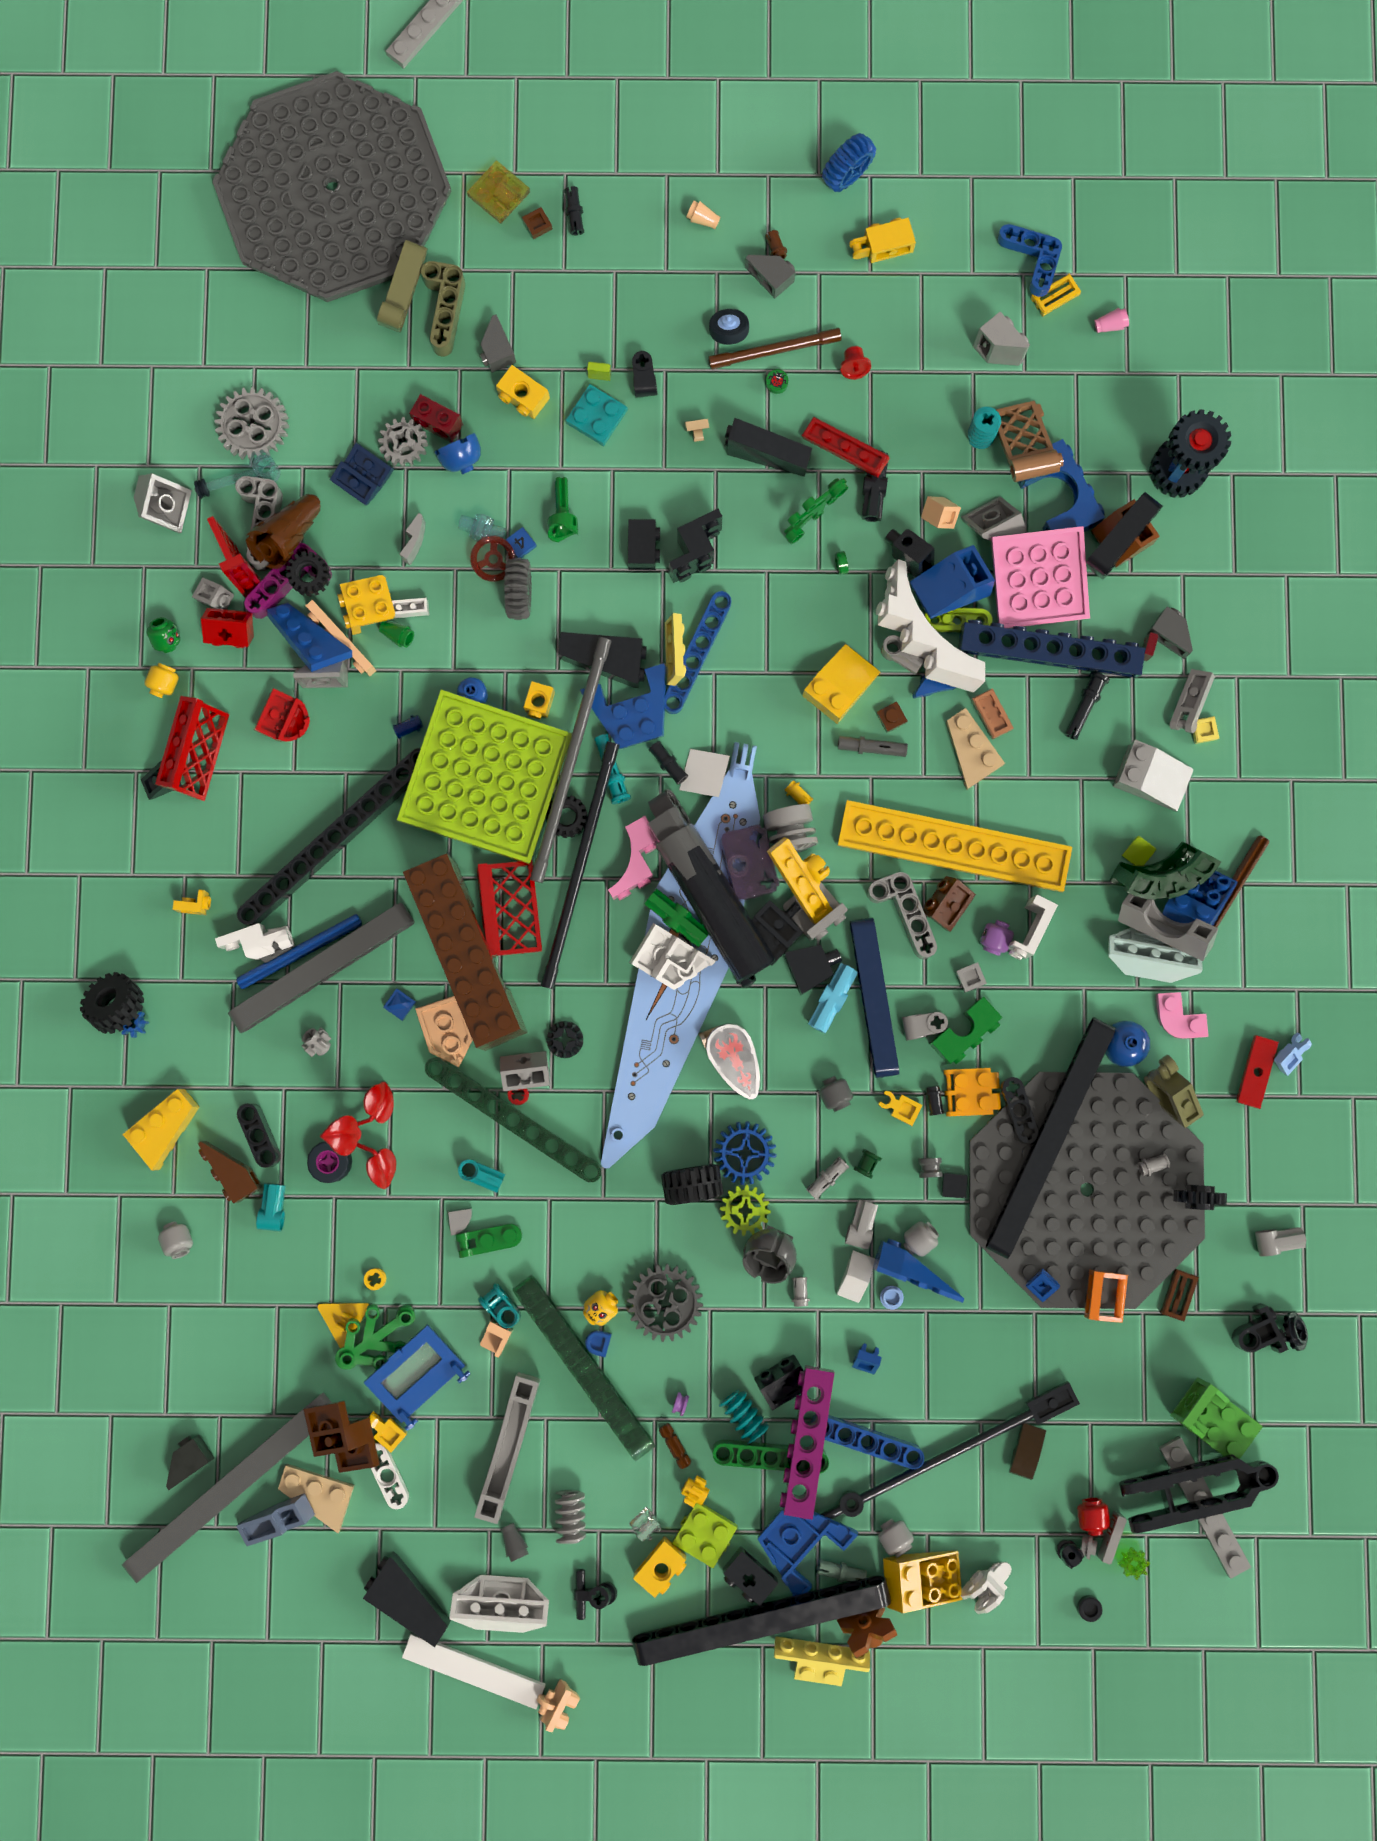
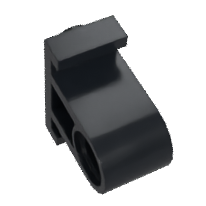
M1261 1303L1252 1307L1254 1312L1260 1313L1261 1316L1237 1327L1232 1333L1234 1345L1246 1352H1256L1273 1343L1275 1344L1271 1348L1275 1352L1282 1353L1289 1350L1286 1345L1287 1337L1275 1322L1277 1316L1274 1310ZM1249 1333L1251 1341L1249 1344L1244 1345L1243 1337Z

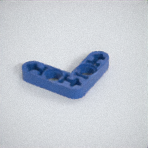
M1007 224L1002 226L997 239L1002 247L1038 257L1029 289L1037 297L1047 295L1052 285L1062 250L1061 241L1055 237L1015 225ZM1031 239L1035 242V245L1028 246L1024 240ZM1047 263L1052 269L1044 270L1040 264ZM1040 278H1044L1043 287L1038 286Z

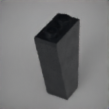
M734 418L733 425H728L724 445L728 447L727 455L805 477L811 457V447Z
M560 632L558 653L560 660L590 671L598 637L611 640V645L601 675L633 688H639L640 682H644L645 668H641L642 659L646 660L647 646H643L642 638Z
M393 1552L389 1558L384 1556L377 1567L380 1573L376 1579L371 1576L364 1587L367 1593L363 1599L435 1648L451 1622L450 1618L398 1554Z

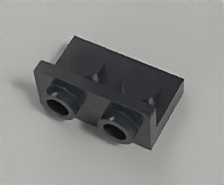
M794 1354L782 1359L778 1364L762 1371L754 1378L772 1411L790 1401L796 1395L801 1394L802 1386L798 1385L799 1372L804 1370Z

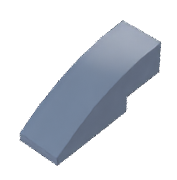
M304 1493L267 1508L238 1523L236 1527L246 1546H250L281 1536L289 1529L305 1525L315 1513Z

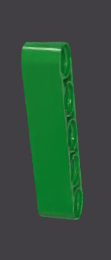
M723 1439L715 1442L712 1448L714 1461L723 1466L785 1471V1468L790 1467V1463L787 1461L788 1445L758 1442L747 1444V1441ZM718 1448H728L730 1451L729 1455L725 1458L719 1457L716 1454ZM750 1449L753 1452L752 1458L749 1460L742 1459L740 1457L742 1450ZM824 1450L822 1454L824 1462L821 1465L820 1474L825 1472L829 1466V1459ZM766 1452H775L777 1454L776 1459L773 1462L764 1460ZM800 1460L796 1464V1468L799 1471H806L809 1468V1462Z

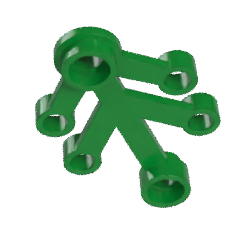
M838 478L834 479L827 486L829 489L816 500L810 497L802 504L806 512L802 515L796 512L787 520L790 526L784 533L786 534L785 538L791 545L805 534L801 528L811 518L816 520L824 513L823 510L826 503L831 505L847 491V481L844 478L841 480Z
M374 1304L367 1306L365 1310L366 1323L363 1340L354 1346L355 1334L360 1330V1322L355 1318L349 1319L346 1322L347 1334L345 1345L339 1348L335 1355L336 1364L345 1370L352 1369L357 1364L374 1366L377 1370L380 1366L376 1362L378 1360L386 1362V1356L377 1355L373 1357L362 1355V1353L370 1349L393 1352L394 1354L396 1347H403L406 1344L403 1341L388 1342L381 1340L401 1325H411L415 1320L414 1308L410 1305L400 1306L396 1312V1317L374 1332L375 1322L380 1315V1310ZM374 1309L377 1311V1314L371 1316L368 1314V1311ZM404 1314L410 1316L408 1320H403L401 1317ZM351 1323H355L357 1328L352 1330L348 1326ZM346 1355L352 1358L348 1362L343 1360V1357Z

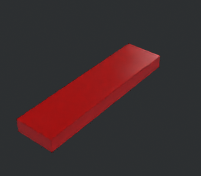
M815 417L812 418L802 434L803 439L877 478L890 459L887 454Z

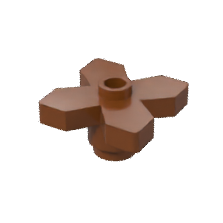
M885 1608L836 1619L843 1633L851 1634L847 1643L855 1658L869 1652V1648H876L882 1642H887L897 1636L890 1618H881Z

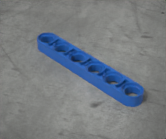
M719 591L712 596L683 656V664L686 666L684 677L689 680V686L681 689L677 685H670L665 694L664 707L665 711L669 714H677L682 710L725 621L732 602L730 595L726 592ZM719 597H724L728 604L724 608H718L715 605V600ZM715 617L718 620V625L715 628L707 627L705 624L707 618ZM699 637H705L709 644L705 648H699L695 643ZM690 657H695L698 659L699 665L693 669L689 668L686 665V660ZM675 697L680 701L676 709H671L667 706L666 703L669 698Z

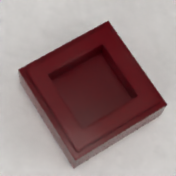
M1150 632L1145 637L1142 647L1146 648L1144 661H1148L1154 655L1158 634Z

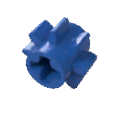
M138 1013L139 1016L134 1021L135 1028L131 1027L132 1024L129 1027L124 1025V1030L121 1034L127 1035L130 1032L131 1038H136L137 1032L146 1033L144 1027L145 1024H149V1021L144 1020L143 1016L145 1013Z

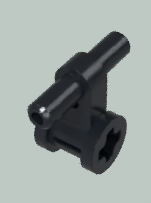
M577 1569L576 1589H574L576 1618L584 1620L586 1618V1601H589L595 1609H603L616 1600L617 1589L610 1582H603L594 1588H585V1570Z

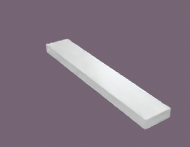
M411 1633L402 1656L406 1660L536 1710L539 1704L536 1699L539 1694L543 1693L545 1683L444 1644L437 1643L434 1648L414 1633Z

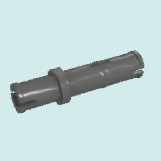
M839 736L838 750L857 751L858 754L866 752L906 757L907 743L865 739L864 736L859 738Z

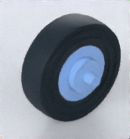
M724 309L716 312L709 322L711 337L716 342L726 345L743 341L749 333L748 317L742 311L736 309Z

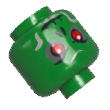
M164 617L152 620L146 631L154 650L169 653L174 651L180 643L181 637L175 623Z

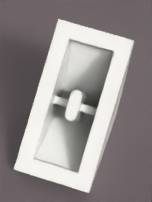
M853 1250L837 1295L859 1303L870 1282L875 1258Z

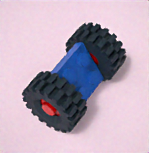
M1199 409L1197 414H1195V410H1193L1187 416L1186 414L1183 415L1168 436L1169 441L1166 440L1159 447L1150 462L1152 465L1149 468V473L1153 472L1150 477L1151 481H1157L1155 484L1157 489L1160 487L1164 489L1161 493L1166 495L1168 492H1171L1170 497L1174 498L1177 494L1180 495V498L1185 497L1187 494H1193L1209 476L1207 474L1226 456L1229 451L1228 448L1231 446V441H1228L1231 437V431L1226 432L1229 426L1226 422L1221 424L1220 421L1223 418L1220 415L1214 418V412L1212 411L1204 414L1205 410Z

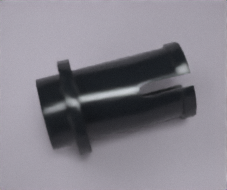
M940 1086L926 1087V1092H924V1095H927L930 1116L944 1114L941 1099L943 1090H940Z

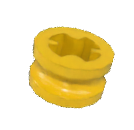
M373 1268L366 1272L364 1275L365 1286L370 1290H378L383 1287L387 1279L385 1272L379 1268ZM378 1273L380 1275L378 1278H381V1282L372 1285L370 1283L372 1280H369V1277Z

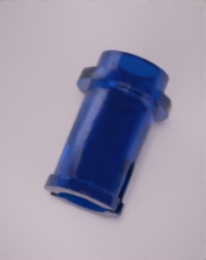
M412 714L410 715L411 718L393 725L398 739L416 730L418 732L421 731L420 729L424 726L419 715L414 716Z

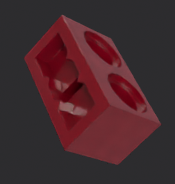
M422 394L419 395L409 413L416 425L420 424L422 428L450 443H453L463 426L460 414Z

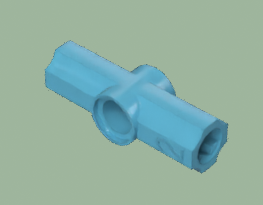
M840 963L830 984L826 985L818 1000L819 1004L808 1025L823 1033L827 1032L836 1013H839L848 996L847 992L858 974L856 970Z

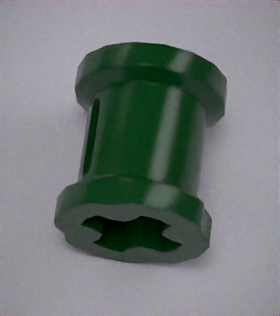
M863 1149V1156L858 1166H855L853 1170L872 1179V1173L878 1161H881L882 1158Z

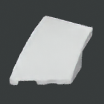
M653 923L629 963L675 990L683 985L686 980L694 978L698 975L697 973L708 966H712L716 961Z

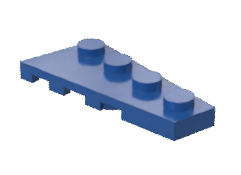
M289 603L267 609V617L311 672L352 658V650Z

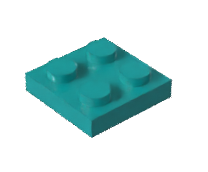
M589 384L567 417L566 424L604 447L628 408Z

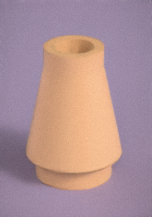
M693 201L686 216L692 223L716 229L721 218L701 201L699 203Z

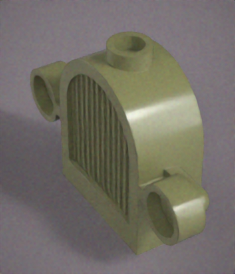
M1166 1055L1159 1060L1160 1066L1155 1070H1151L1144 1077L1146 1087L1160 1100L1159 1104L1163 1110L1186 1128L1204 1114L1192 1084L1177 1072L1179 1068L1176 1062L1169 1055Z

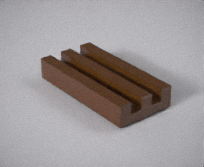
M1175 1269L1160 1313L1184 1322L1199 1277ZM1180 1275H1181L1182 1277H1181V1280H1180V1284H1179V1287H1178V1290H1177V1293H1176V1296H1175V1299H1174V1302H1173L1171 1311L1169 1312L1168 1310H1169V1307H1170V1304H1171V1301H1172V1298H1173V1295H1174V1292H1175V1289H1176V1286H1177L1179 1277H1180ZM1187 1278H1189L1191 1280L1187 1289V1293L1180 1314L1178 1315L1176 1314L1186 1285Z

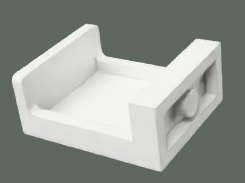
M1035 895L1028 900L1025 908L1037 915L1023 944L1017 941L1010 942L1008 946L1010 956L1021 960L1022 958L1026 959L1034 955L1058 906L1057 904L1039 895Z

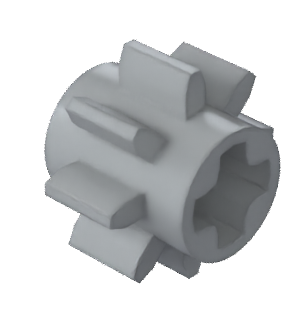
M322 1027L318 1031L311 1028L303 1035V1044L301 1046L311 1057L315 1053L318 1056H322L331 1046L329 1042L331 1037Z

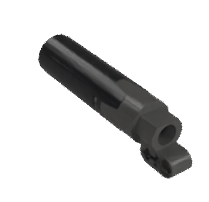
M667 789L650 800L648 804L655 819L647 825L658 841L655 847L737 982H742L768 967L775 961V957L697 829L691 824L689 817L674 793Z

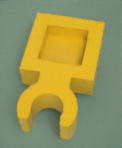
M884 1091L883 1094L889 1096L890 1101L888 1104L879 1102L878 1105L884 1109L892 1108L891 1116L913 1126L923 1105L904 1095H900L897 1100L893 1093Z

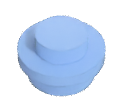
M887 1286L880 1293V1301L887 1309H897L903 1303V1293L896 1286Z

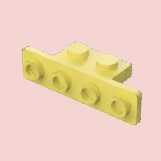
M775 1637L774 1658L796 1661L794 1679L842 1686L845 1669L869 1672L870 1651L855 1658L850 1647Z

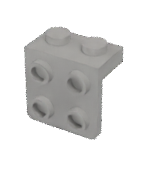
M822 883L819 885L820 890L833 911L817 924L810 921L803 908L792 917L795 924L804 932V935L810 942L815 938L819 941L828 933L827 928L834 923L837 926L847 918L844 914L848 909L843 903L839 904ZM793 896L784 903L783 909L786 911L794 902L797 903V906L801 907L796 897Z

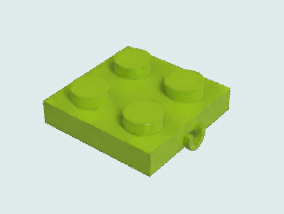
M696 1503L688 1516H684L680 1523L682 1526L672 1544L709 1567L714 1568L722 1553L726 1552L727 1547L730 1545L729 1542L738 1525L708 1506Z

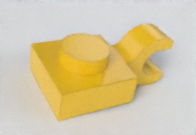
M373 1411L368 1417L370 1418L371 1427L377 1431L374 1439L392 1453L408 1432L392 1418L384 1422Z

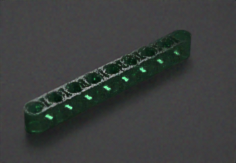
M431 1058L426 1062L425 1072L430 1078L584 1181L595 1182L601 1177L602 1167L598 1162L445 1060ZM435 1062H440L442 1065V1071L438 1075H434L431 1071V1066ZM454 1075H459L462 1079L461 1085L457 1088L452 1087L450 1083L451 1077ZM475 1087L481 1091V1097L476 1101L472 1100L469 1096L470 1090ZM493 1100L500 1103V1110L496 1114L491 1113L489 1110V1104ZM512 1113H516L520 1118L519 1124L515 1127L508 1123V1117ZM531 1126L539 1129L537 1139L532 1140L527 1135V1131ZM550 1139H555L559 1144L556 1152H550L546 1147ZM569 1152H574L578 1155L576 1165H569L566 1162V1155ZM588 1165H594L597 1168L598 1174L595 1178L586 1176L585 1169Z
M530 1275L515 1286L512 1290L631 1457L637 1461L656 1447L648 1433L536 1278Z

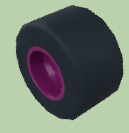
M326 1141L320 1142L308 1154V1170L312 1177L319 1182H337L346 1177L351 1170L352 1156L351 1154L341 1156L334 1152Z

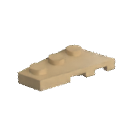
M966 708L946 721L953 748H955L959 761L960 771L963 774L966 790L1005 764Z
M287 1464L278 1489L289 1498L305 1493L315 1513L314 1516L336 1533H339L355 1485Z

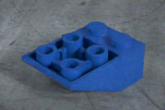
M972 545L952 553L910 581V585L931 619L991 596L995 579L975 546Z
M1215 871L1203 884H1198L1190 889L1189 893L1169 899L1162 914L1179 923H1190L1195 919H1199L1213 926L1238 882Z

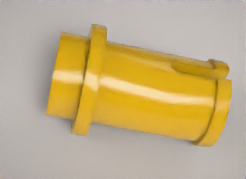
M793 780L784 789L787 792L786 795H790L799 805L809 804L814 799L799 786L800 782L796 783Z

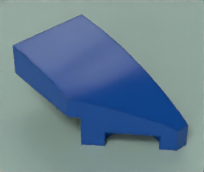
M924 675L920 680L919 687L912 696L913 699L926 697L933 693L954 690L957 687L926 679Z

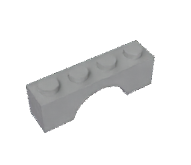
M1130 893L1122 903L1118 918L1119 922L1201 961H1204L1212 949L1219 929L1199 919H1195L1190 923L1175 922L1159 911L1154 900L1140 898Z

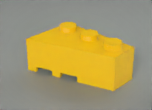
M177 1089L122 1135L152 1171L160 1170L164 1160L175 1147L178 1138L185 1131L199 1109V1105L186 1089Z

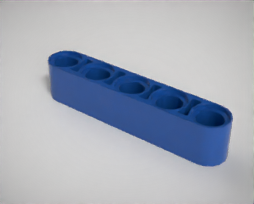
M817 1414L812 1417L811 1423L816 1420ZM828 1415L825 1440L910 1469H918L923 1465L924 1454L916 1444ZM842 1428L851 1430L850 1436L846 1439H841L838 1436V1432ZM866 1435L873 1437V1442L870 1446L861 1445V1440ZM888 1443L896 1445L895 1451L891 1454L884 1453V1447ZM910 1451L918 1452V1458L915 1461L910 1462L906 1459Z

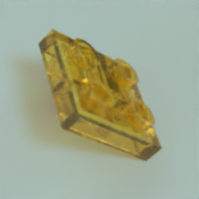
M496 160L467 191L469 198L501 224L530 193V188Z

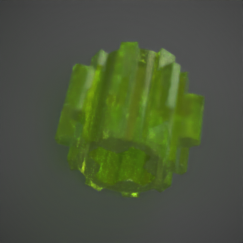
M1130 1547L1129 1552L1126 1554L1121 1552L1123 1560L1118 1562V1565L1125 1569L1123 1574L1126 1577L1133 1575L1138 1580L1140 1575H1147L1145 1570L1150 1565V1562L1144 1558L1145 1553L1142 1550L1137 1552L1133 1547ZM1133 1560L1138 1563L1136 1567L1130 1564Z

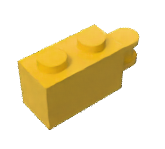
M909 217L904 219L895 218L885 224H872L865 229L864 237L856 238L849 242L850 248H853L854 251L852 254L853 259L869 257L870 263L913 253L916 244Z

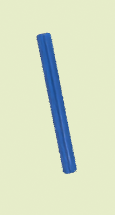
M355 914L300 943L275 959L263 963L237 977L238 986L241 989H245L362 925L360 917Z

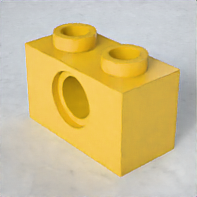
M511 365L496 385L498 397L504 403H511L516 406V410L524 417L530 416L535 419L550 399L549 392L545 387L513 365ZM520 391L527 392L523 397L517 396V393Z
M664 1536L634 1572L633 1579L654 1598L659 1593L663 1595L670 1587L671 1582L669 1581L674 1574L679 1576L687 1565L685 1563L686 1554ZM663 1563L667 1565L668 1570L665 1573H658L655 1570V1566Z

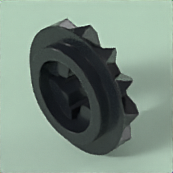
M562 1021L554 1024L549 1029L546 1038L548 1049L560 1058L575 1056L583 1046L582 1031L572 1022ZM564 1029H566L567 1037L575 1039V1041L567 1042L565 1050L562 1042L555 1040V1038L563 1036Z
M1287 1313L1284 1316L1283 1323L1284 1334L1287 1337L1286 1341L1290 1343L1292 1349L1296 1351L1304 1350L1308 1341L1306 1325L1297 1313Z

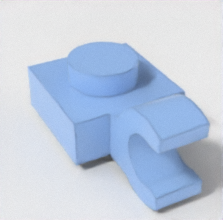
M1300 1033L1294 1034L1291 1039L1292 1044L1288 1043L1284 1049L1278 1052L1274 1059L1279 1070L1287 1076L1303 1060L1301 1055L1312 1045L1309 1038L1299 1043L1303 1039Z

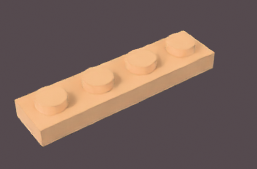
M311 600L306 605L310 611L307 614L310 619L316 624L320 622L325 627V631L352 650V658L355 660L353 666L361 674L366 672L369 677L374 674L376 669L320 607Z

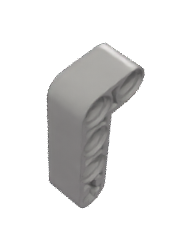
M243 476L237 480L235 488L245 502L255 504L251 530L261 521L265 522L273 514L281 511L283 494L273 480ZM246 487H253L249 493H244ZM268 490H275L273 495L266 496ZM271 511L269 517L262 518L264 512ZM247 547V559L251 565L259 571L267 570L269 567H266L269 562L265 560L261 563L256 561V558Z
M898 872L873 882L867 890L869 900L873 903H882L893 898L915 955L920 959H928L934 955L937 950V944L909 875ZM896 878L904 880V889H897L895 887L894 880ZM873 887H881L884 890V896L880 898L874 896L872 892ZM903 900H911L914 904V909L912 911L905 910L902 905ZM912 921H919L922 924L921 932H914L912 930ZM926 934L927 937H924L922 940L925 945H930L928 954L926 951L920 950V947L923 946L922 940L916 941L915 938Z

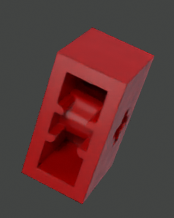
M207 608L201 617L203 643L214 646L230 645L236 648L249 647L254 637L253 617L250 612Z

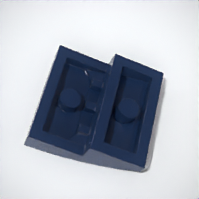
M355 443L346 460L339 463L330 481L367 506L384 486L395 468L359 443Z

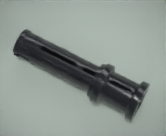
M1094 671L1090 673L1091 678L1087 687L1081 691L1082 699L1064 733L1066 737L1071 736L1070 739L1078 740L1094 704L1100 701V694L1105 684H1108L1110 681L1108 677Z

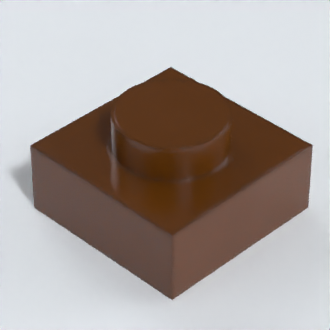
M542 207L522 217L523 223L533 240L553 229Z
M897 701L876 713L886 733L908 722Z

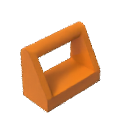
M1089 1269L1084 1317L1090 1320L1123 1323L1128 1275ZM1103 1277L1118 1279L1114 1316L1099 1314Z

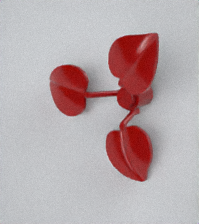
M382 1081L379 1084L373 1085L365 1094L363 1101L364 1109L370 1115L369 1118L357 1122L352 1116H341L333 1121L320 1137L329 1144L334 1152L341 1156L350 1155L356 1147L370 1152L373 1156L366 1162L367 1174L378 1188L386 1189L389 1187L396 1171V1158L393 1152L387 1148H382L377 1153L376 1150L358 1143V1140L361 1138V1130L358 1126L372 1122L374 1119L378 1123H385L393 1112L394 1099L392 1091L388 1084Z

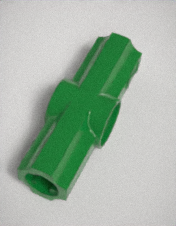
M657 888L644 903L646 907L662 918V921L676 933L682 934L697 947L709 935L704 926L694 919L687 909L677 902L674 903Z

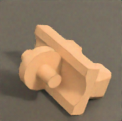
M561 1679L554 1691L549 1689L547 1695L539 1694L536 1699L541 1705L538 1713L542 1715L540 1720L546 1725L545 1730L553 1732L554 1728L565 1730L569 1722V1716L563 1710L565 1706L574 1709L580 1700L577 1692L570 1689L567 1682Z

